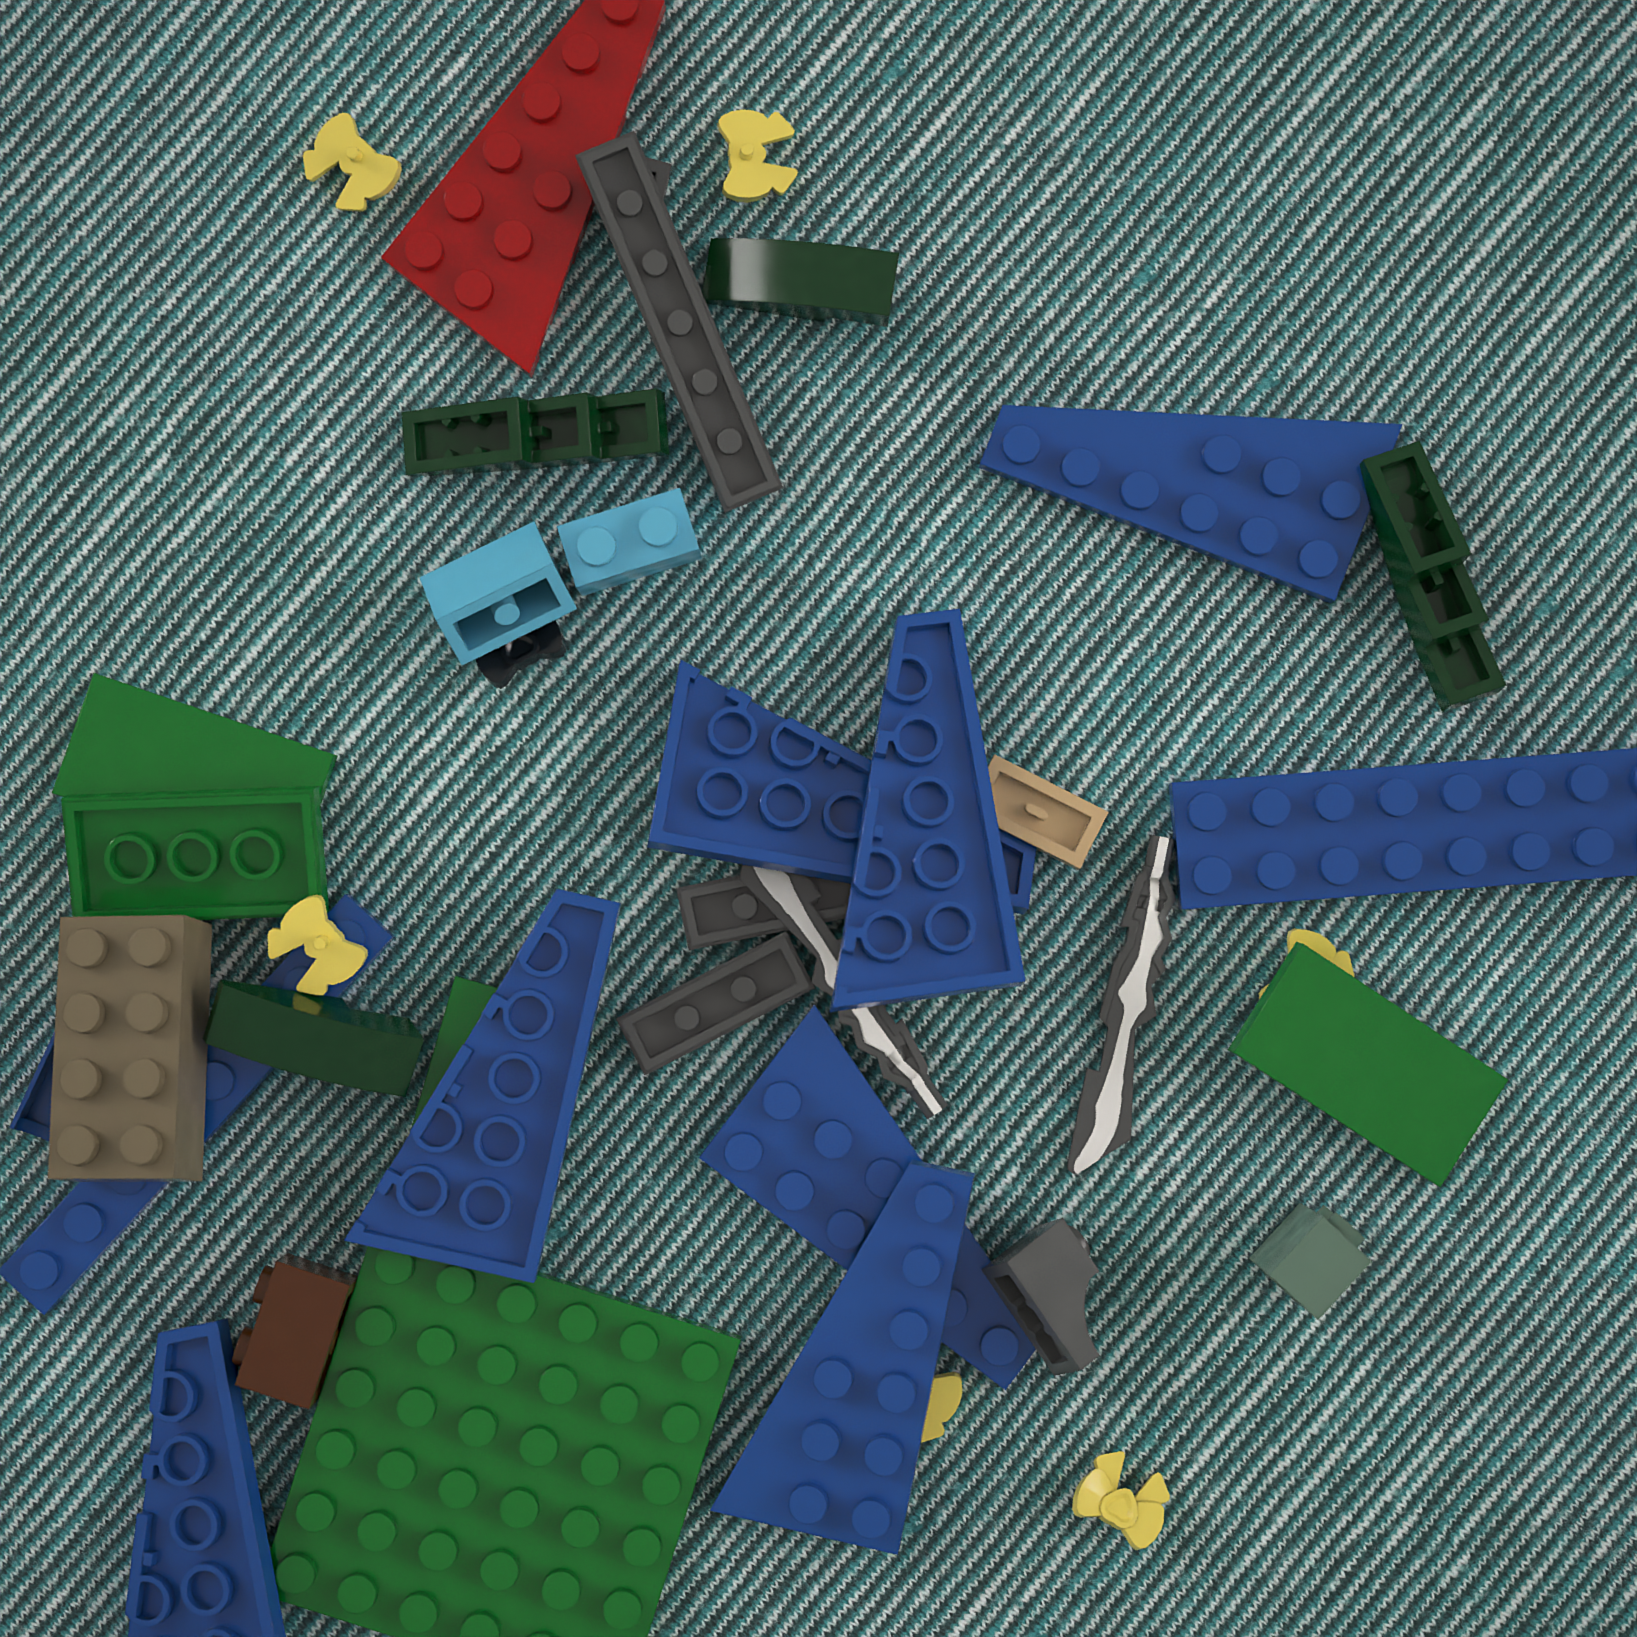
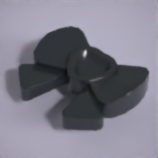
M554 620L475 660L488 682L495 688L502 689L508 685L518 670L534 664L539 659H558L563 657L566 652V641L562 630Z

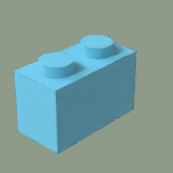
M680 488L557 526L575 587L582 596L702 559Z
M534 521L419 577L435 620L461 665L473 661L577 609L562 574Z

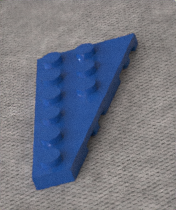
M815 1004L699 1157L847 1271L911 1160L923 1162ZM965 1224L941 1342L1006 1390L1036 1349L981 1269L991 1261Z
M911 1160L710 1511L898 1555L975 1173Z

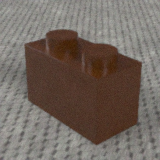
M290 1253L278 1259L274 1267L265 1265L253 1294V1302L261 1305L254 1328L244 1327L234 1350L232 1364L241 1366L235 1385L309 1410L319 1400L358 1276Z

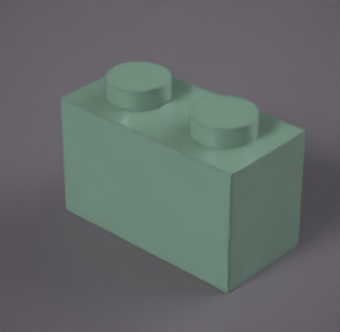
M1299 1203L1249 1258L1286 1294L1317 1320L1327 1312L1372 1262L1357 1248L1365 1238L1336 1212L1333 1213L1324 1205L1315 1212L1302 1203Z

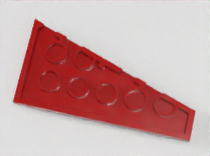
M584 0L381 256V259L387 266L531 378H533L538 364L539 352L548 327L552 325L559 306L558 300L571 264L575 262L595 206L575 155L620 137L626 121L628 106L638 79H641L666 10L665 0Z

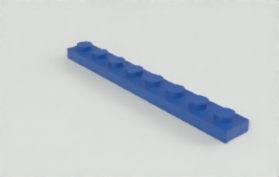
M345 894L327 913L328 920H331L337 929L343 933L345 940L364 946L368 950V957L363 966L352 977L335 985L328 984V991L324 994L325 996L340 998L396 937L350 894ZM303 944L295 948L261 986L297 991V984L316 959L306 955ZM208 1045L204 1145L275 1069L274 1067ZM79 1182L1 1266L0 1275L43 1315L51 1312L169 1182Z

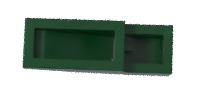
M711 238L702 294L707 304L825 322L826 317L888 327L899 253L816 242Z
M220 979L203 1035V1040L208 1045L280 1070L338 1085L406 1097L424 1038L410 1018L350 1009L343 998L319 996Z

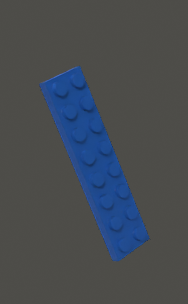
M1637 748L1169 783L1173 839H1175L1174 858L1179 910L1637 876Z

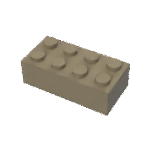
M186 915L60 917L48 1179L75 1182H202L208 1044L204 1042L203 1035L209 1019L212 948L211 924Z

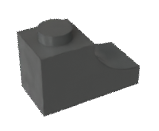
M1063 1218L1034 1227L981 1269L1054 1376L1081 1371L1099 1356L1088 1332L1085 1318L1087 1287L1090 1279L1099 1272V1269L1090 1258V1247L1086 1239L1077 1229L1068 1225Z

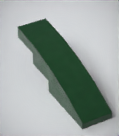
M656 388L595 396L586 392L526 400L517 396L401 412L406 475L411 477L541 469L669 455L665 392Z
M1420 441L1363 459L1359 465L1375 529L1392 585L1416 652L1442 713L1499 693L1506 686V682L1481 630V627L1489 621V618L1463 564L1472 553Z

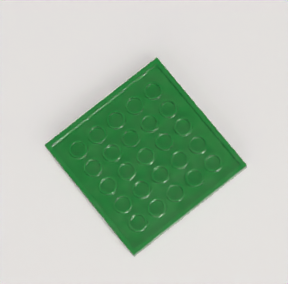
M368 1246L270 1550L279 1601L392 1637H648L742 1336L538 1272L536 1281L531 1283Z

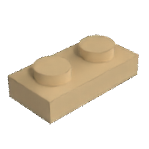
M994 754L988 764V771L999 829L1079 870L1108 811Z

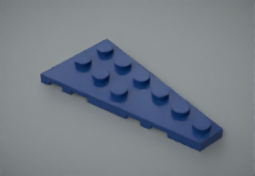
M1002 405L978 468L1331 604L1337 598L1371 509L1359 464L1363 459L1393 450L1403 424Z
M960 609L897 616L894 623L830 1012L1021 986L1026 981Z
M680 659L647 848L851 884L871 760L791 717L784 719L751 701V696L732 686L730 689L723 687L699 674L700 669ZM999 829L1013 912L1024 915L1029 909L1037 848Z
M556 889L516 955L517 957L496 992L493 993L466 1042L461 1046L410 1130L409 1136L391 1166L384 1173L375 1188L374 1194L344 1241L534 1283L536 1281L620 912V902Z
M228 1318L158 1333L149 1411L154 1415L150 1452L145 1453L143 1456L141 1478L146 1479L143 1511L137 1513L125 1609V1615L130 1619L128 1637H286L241 1389L235 1385L238 1372L236 1365L232 1364L234 1350Z

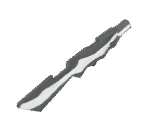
M1150 835L1144 866L1142 865V870L1134 878L1119 925L1120 927H1127L1124 944L1112 963L1098 1017L1107 1026L1099 1071L1086 1067L1067 1160V1169L1073 1174L1080 1173L1131 1140L1135 1029L1157 1016L1152 985L1167 969L1161 957L1172 940L1166 917L1176 901L1168 879L1175 839Z
M742 865L739 879L816 957L812 984L832 997L842 939L834 937L811 904L814 900L822 897L808 876ZM885 1005L838 1011L839 1023L851 1026L857 1048L877 1058L882 1077L903 1086L926 1119L931 1118L948 1105L930 1080L928 1065L902 1018L895 1023L887 1012Z

